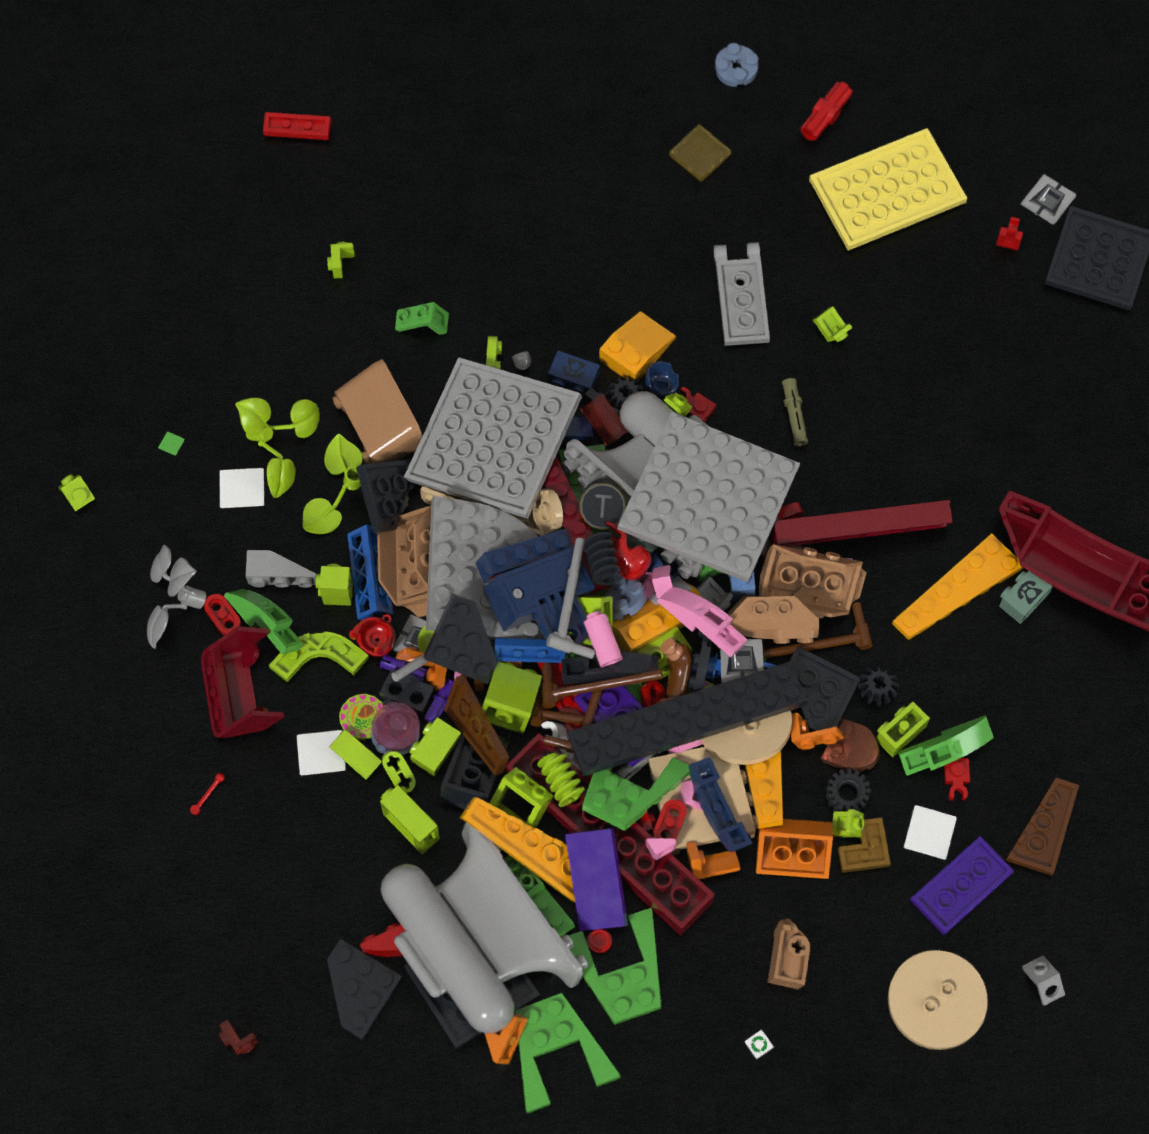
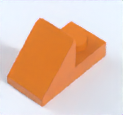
M514 1014L511 1022L501 1032L485 1033L494 1062L499 1064L510 1063L528 1018L521 1014Z

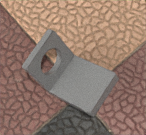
M1044 956L1022 966L1024 972L1037 985L1043 1005L1065 995L1059 972ZM1056 985L1055 993L1047 996L1045 994L1047 988Z

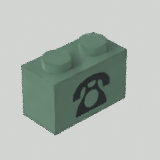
M1025 570L1016 578L1015 581L1017 583L1013 588L1008 586L1000 596L1002 601L999 606L1020 624L1050 594L1053 588L1052 585Z

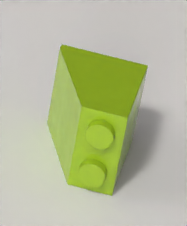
M497 661V666L493 672L482 706L490 723L523 734L532 713L542 676L533 670H522L516 668L512 663Z

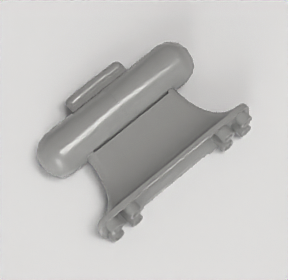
M637 391L629 395L621 406L620 419L624 428L634 438L617 448L606 451L589 449L579 440L572 439L567 443L566 451H564L565 461L561 464L563 470L568 474H571L573 471L580 476L578 482L583 488L596 482H603L606 485L613 486L621 493L624 499V506L627 507L671 411H674L656 395L648 391ZM696 415L689 417L691 420L708 426ZM659 547L663 551L661 553L662 559L668 564L674 561L679 565L678 573L684 579H688L690 576L697 577L701 573L703 564Z
M466 822L462 832L463 840L467 846L466 855L457 870L448 879L434 887L425 872L419 867L402 864L394 867L385 875L381 883V893L385 903L405 930V932L395 938V945L428 993L436 998L448 992L474 1029L481 1033L492 1034L504 1029L514 1016V1003L503 982L524 973L546 971L557 975L568 987L573 988L583 976L582 970L587 968L588 964L581 954L574 957L569 950L574 946L571 938L566 934L560 937L544 918L502 859L503 856L500 854L502 849Z

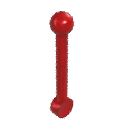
M222 773L216 774V780L197 805H193L190 808L193 815L200 813V807L218 783L224 781L225 777Z

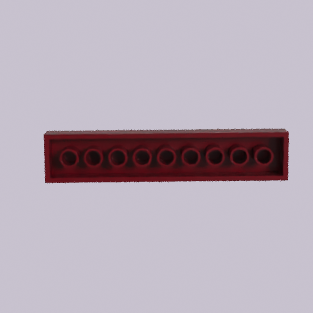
M538 733L506 765V775L516 767L551 793L553 798L546 812L569 833L614 828L621 881L681 936L714 902L715 894L672 854L668 853L658 860H654L646 847V839L653 837L637 822L624 831L582 810L591 780L586 776L583 777L582 772L573 764L567 771H576V774L571 779H580V783L576 788L584 787L585 790L571 804L559 807L560 801L555 799V793L550 790L551 784L546 782L547 776L542 775V768L538 767L537 763L549 754L558 753L561 755V753L555 747L545 745V738ZM566 758V759L563 761V763H567V762H570V761Z

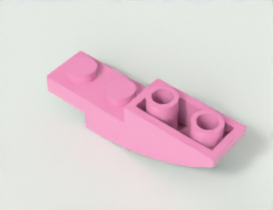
M672 587L657 600L688 629L693 632L698 628L730 657L737 653L748 641L730 625L733 618L713 603L692 592Z

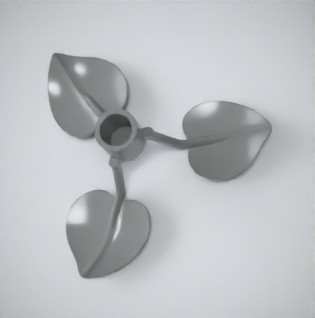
M167 545L162 546L153 561L150 573L151 580L158 583L163 577L170 581L168 595L174 597L178 593V600L181 601V604L164 605L163 608L158 605L151 613L147 624V637L150 645L155 649L157 641L167 626L168 609L182 608L186 610L187 606L201 609L206 600L205 591L185 585L197 572L185 558H179L174 564L170 576L167 575L166 571L171 564V552Z

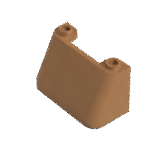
M383 359L374 362L334 391L333 402L338 410L342 409L348 415L363 444L365 451L362 452V456L366 464L397 461L416 451L422 438L421 430Z

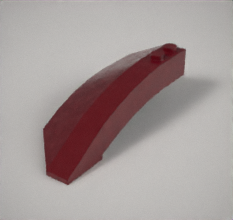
M1009 490L999 507V512L1020 566L1063 593L1106 614L1149 631V560L1092 534L1056 513L1050 506Z

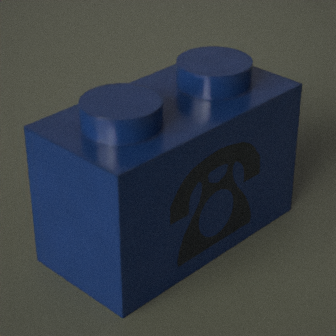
M557 351L548 372V383L578 392L583 397L590 388L594 390L600 375V365Z

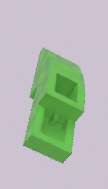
M240 589L225 593L224 597L250 627L269 629L268 638L282 654L300 650L303 643L289 628L293 620L278 605L250 590Z
M986 715L941 732V736L898 751L906 775L908 776L930 768L932 771L975 751L994 737Z
M510 855L503 859L544 918L560 937L575 927L572 920L545 889L544 884L537 875Z

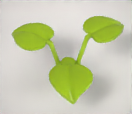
M260 398L241 400L235 403L239 411L241 424L247 438L252 441H259V446H263L277 456V458L271 459L268 463L267 481L272 496L278 498L294 483L296 476L295 466L290 459H283V456L267 445L266 442L272 438L273 430L295 428V433L298 437H309L318 426L319 408L317 404L310 400H299L293 405L291 410L293 424L270 426L266 422L270 419L271 409L265 400Z
M337 434L328 445L324 463L327 470L334 475L344 472V485L332 506L328 500L323 498L313 499L305 506L303 511V528L310 533L326 534L338 528L342 515L335 508L347 489L357 490L361 486L356 467L362 464V454L354 444L346 440L341 434Z

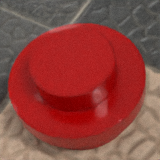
M595 929L588 935L587 943L593 952L604 953L610 948L612 938L605 929Z

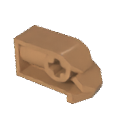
M790 919L780 920L774 931L775 938L768 983L799 989L805 985L810 943L807 937L798 930Z

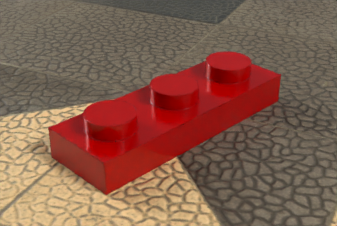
M266 112L263 133L264 136L329 140L331 118L327 116Z

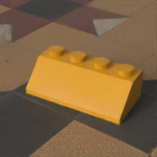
M688 584L692 588L689 592L702 597L694 586ZM649 599L646 600L643 607L636 614L631 616L628 613L622 616L624 618L622 620H613L614 637L620 651L637 653L639 649L674 628L678 627L680 630L685 627L683 623L660 603L654 605Z

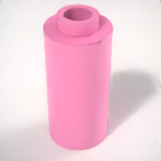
M600 611L587 615L584 625L600 667H606L621 661L623 658L606 614H601Z

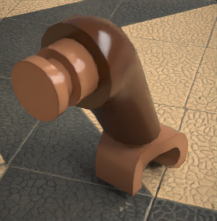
M672 638L665 640L660 647V651L666 654L667 663L669 664L666 695L669 697L660 699L656 704L685 695L693 665L691 650L687 645L678 644Z

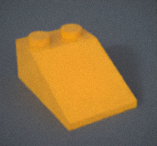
M640 311L615 331L600 348L599 361L623 378L628 376L630 382L635 379L639 382L651 364L657 361L676 336Z

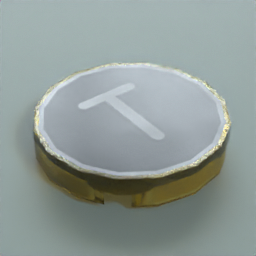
M607 483L593 484L583 492L579 501V511L583 520L591 527L600 530L610 529L605 524L606 522H612L617 525L626 509L625 498L621 491Z

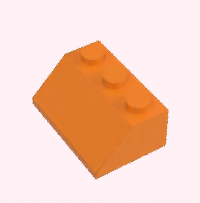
M783 819V825L760 828L758 831L756 874L829 879L833 841L832 822Z

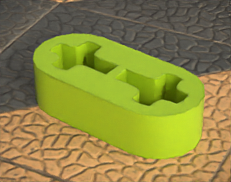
M389 750L384 753L382 764L394 786L396 787L401 782L398 774L402 772L405 778L410 777L411 780L408 781V787L405 788L404 785L399 787L405 793L411 792L415 787L416 780L401 753L396 750ZM389 756L399 757V760H397L398 770H395L392 764H386L389 762Z

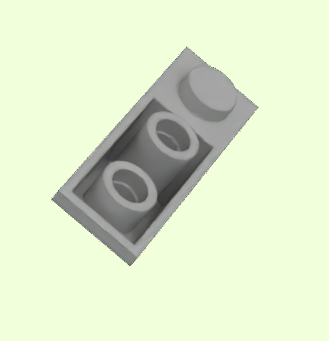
M247 550L246 579L248 585L254 587H264L265 585L288 587L289 585H298L303 588L316 585V573L273 551Z

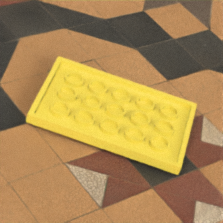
M928 129L810 175L809 179L847 250L866 244L967 201L965 193Z

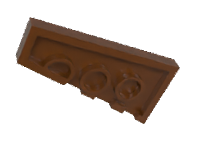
M457 676L444 711L495 776L503 774L509 756L465 676Z
M1055 778L1006 861L1051 876L1054 874L1079 785Z

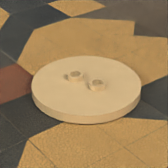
M791 711L700 740L710 753L723 761L740 765L760 763L776 755L787 743L792 727Z
M926 951L912 956L898 968L889 987L888 1006L895 1025L905 1037L919 1046L943 1050L965 1043L978 1031L987 1011V992L981 976L968 961L946 951Z

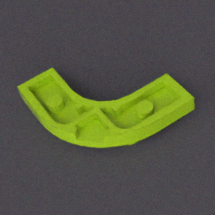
M331 632L308 633L298 637L303 643L300 650L286 654L280 652L270 663L269 667L288 682L310 659L328 657L355 675L369 659V655L341 635Z

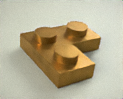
M882 818L864 820L865 825L860 837L861 844L838 847L842 873L890 866Z

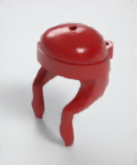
M606 522L605 524L611 530L621 536L620 539L612 536L610 539L616 545L614 549L617 553L614 557H617L619 560L616 564L621 569L619 574L622 575L623 579L634 581L640 579L651 564L652 558L649 551L640 545L633 549L628 547L627 533L618 530V525L615 523Z
M385 614L382 618H365L349 632L350 638L357 640L360 648L373 657H382L388 654L396 641L395 631L391 625L392 618L388 614Z

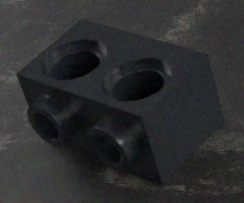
M391 669L379 693L381 701H383L382 703L391 709L397 707L404 710L412 718H417L418 716L424 719L433 701L432 697L436 695L435 688L408 675L396 682L392 679V673L396 670ZM393 688L402 689L398 695L390 693ZM415 697L423 698L420 704H413L411 702Z

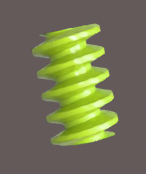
M552 753L543 757L537 764L538 767L542 768V775L547 776L546 782L551 784L550 790L555 793V799L560 801L559 807H563L577 800L585 788H576L580 783V779H571L576 774V771H567L572 765L571 762L563 763L567 758V754L559 755L558 753Z

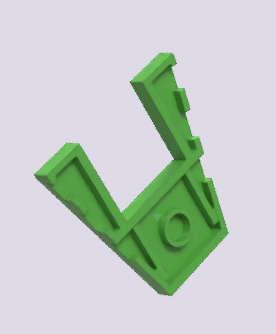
M672 757L649 791L610 772L612 768L594 773L583 802L582 810L625 831L641 818L649 807L659 803L663 796L670 790L673 791L677 788L685 777L691 776L689 765Z
M652 908L628 915L644 961L601 976L597 974L583 931L569 935L574 945L569 950L574 957L581 954L586 959L588 967L582 970L584 980L592 989L614 1025L661 1009Z
M562 993L516 1010V1014H521L528 1018L519 1039L527 1114L550 1105L548 1095L534 1061L535 1057L580 1041L597 1087L620 1078L618 1071Z

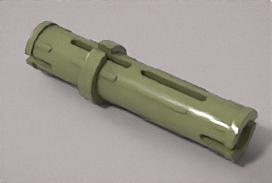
M789 378L782 381L786 398L784 404L788 408L794 445L803 446L808 444L801 409L802 398L798 394L796 379Z

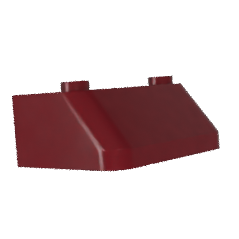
M237 626L203 651L201 666L212 732L215 737L228 738L263 731L284 718L283 712H269L265 707H256L250 666L259 658L257 642L270 633L269 629Z

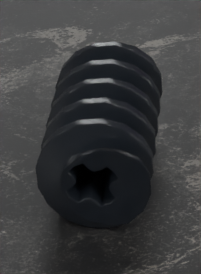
M608 532L593 534L584 542L592 581L602 586L613 585L622 580V575L619 574L620 566L616 565L619 560L617 557H614L617 552L613 549L614 542L610 540L612 534Z

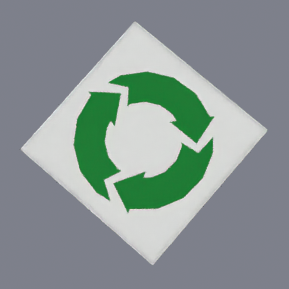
M762 1030L745 1041L756 1059L773 1048V1045Z

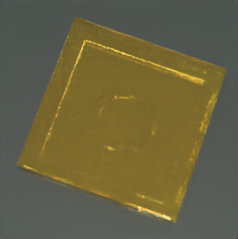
M699 124L670 151L669 156L702 182L731 155V150Z

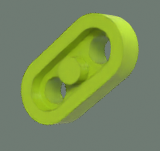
M488 336L486 366L500 369L501 361H497V354L502 353V341H498V336Z

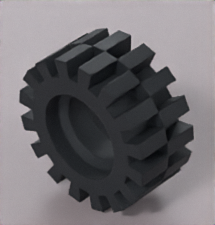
M843 769L839 770V773H835L827 785L826 800H829V806H833L835 812L838 810L848 812V809L861 812V809L865 808L869 800V781H865L866 777L864 775L860 776L857 770H855V773L851 772V769H847L846 772ZM844 784L853 785L857 790L856 798L853 800L843 799L839 794V788Z

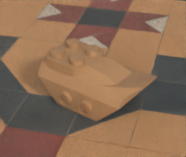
M431 506L400 515L398 518L399 525L396 530L377 535L378 581L395 606L406 607L417 617L427 616Z
M773 544L770 546L764 559L760 575L759 596H795L817 618L849 614L851 604L860 598L866 572L861 568L862 561L841 558L839 554L833 552L821 554L817 553V550L808 547L800 550Z
M743 596L727 613L733 618L730 625L744 636L774 639V643L777 644L790 643V639H797L799 643H813V638H818L819 619L795 596Z

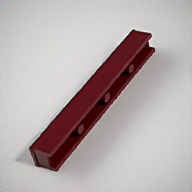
M950 500L775 521L769 534L771 545L788 547L947 527V524L953 523L949 505Z

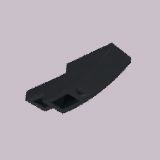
M620 651L623 659L606 667H600L596 654H594L592 659L588 657L562 659V681L564 685L595 682L659 670L658 657L643 653Z

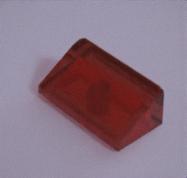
M603 395L598 396L581 408L582 413L606 446L627 432L621 419Z

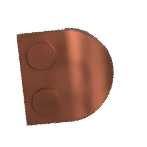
M841 718L837 727L843 733L844 739L827 745L821 757L823 763L841 768L845 772L847 769H851V772L854 773L855 770L859 772L867 768L870 770L878 761L880 749L874 735L867 727Z

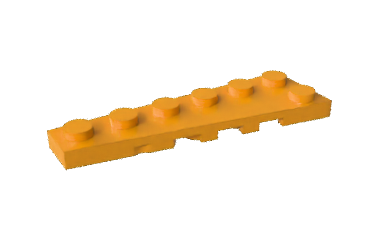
M990 534L893 620L892 624L910 640L934 625L938 620H942L950 615L957 608L966 605L973 598L987 592L989 588L997 583H1001L1019 572L1023 567L1020 566L1017 557L993 534Z
M780 750L768 760L745 765L759 829L783 825Z
M473 797L460 818L571 902H575L567 845L556 838L544 834L541 830L523 823L518 818L508 815L493 805Z

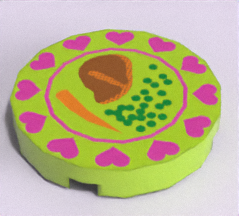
M368 694L355 695L342 705L339 714L340 724L343 730L345 729L358 741H367L366 739H371L373 723L386 709L375 696Z

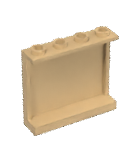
M705 747L649 759L648 767L652 783L654 784L672 757L688 765L711 757L720 775V779L717 781L736 822L743 823L751 838L755 836V829H758L756 815L751 814L752 798L750 792L746 793L744 784H747L746 774L744 770H740L739 764L723 761L710 753ZM691 776L685 777L677 788L667 792L662 800L657 803L660 813L667 801L679 799L682 783L690 781ZM686 807V817L676 840V848L670 852L672 855L680 854V850L686 848V843L695 841L696 845L699 846L720 841L703 811ZM672 810L670 811V815L672 817L678 816V812ZM665 832L666 839L670 837L668 832Z

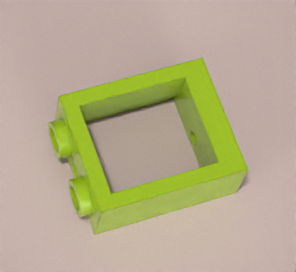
M515 767L503 777L490 804L506 812L508 815L518 818L523 823L536 828L553 795ZM508 788H511L535 806L527 822L501 803Z
M398 785L394 789H388L382 795L380 803L383 815L422 855L440 839L438 826Z

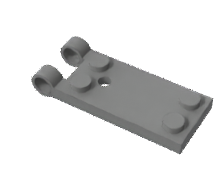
M759 242L747 243L748 259L727 260L726 245H714L725 346L768 343L770 341ZM743 280L744 285L739 286L736 281Z

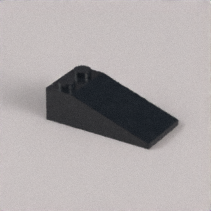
M492 725L507 752L514 731ZM461 734L441 786L440 802L466 809L473 797H477L490 804L499 775L495 776L463 734Z

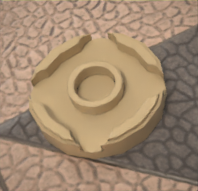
M549 488L540 491L536 500V507H533L534 521L537 528L545 532L544 535L560 531L563 523L561 501L554 490Z

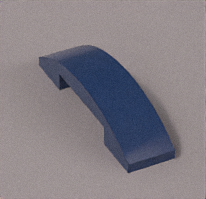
M711 757L690 764L689 770L697 799L707 821L722 844L730 852L751 845L752 841L743 823L736 822L717 781L720 779V775Z

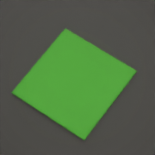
M167 431L158 448L176 456L185 439Z

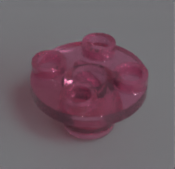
M399 702L388 703L382 706L373 717L372 732L375 740L379 745L387 749H405L416 740L419 734L420 723L418 716L406 704Z

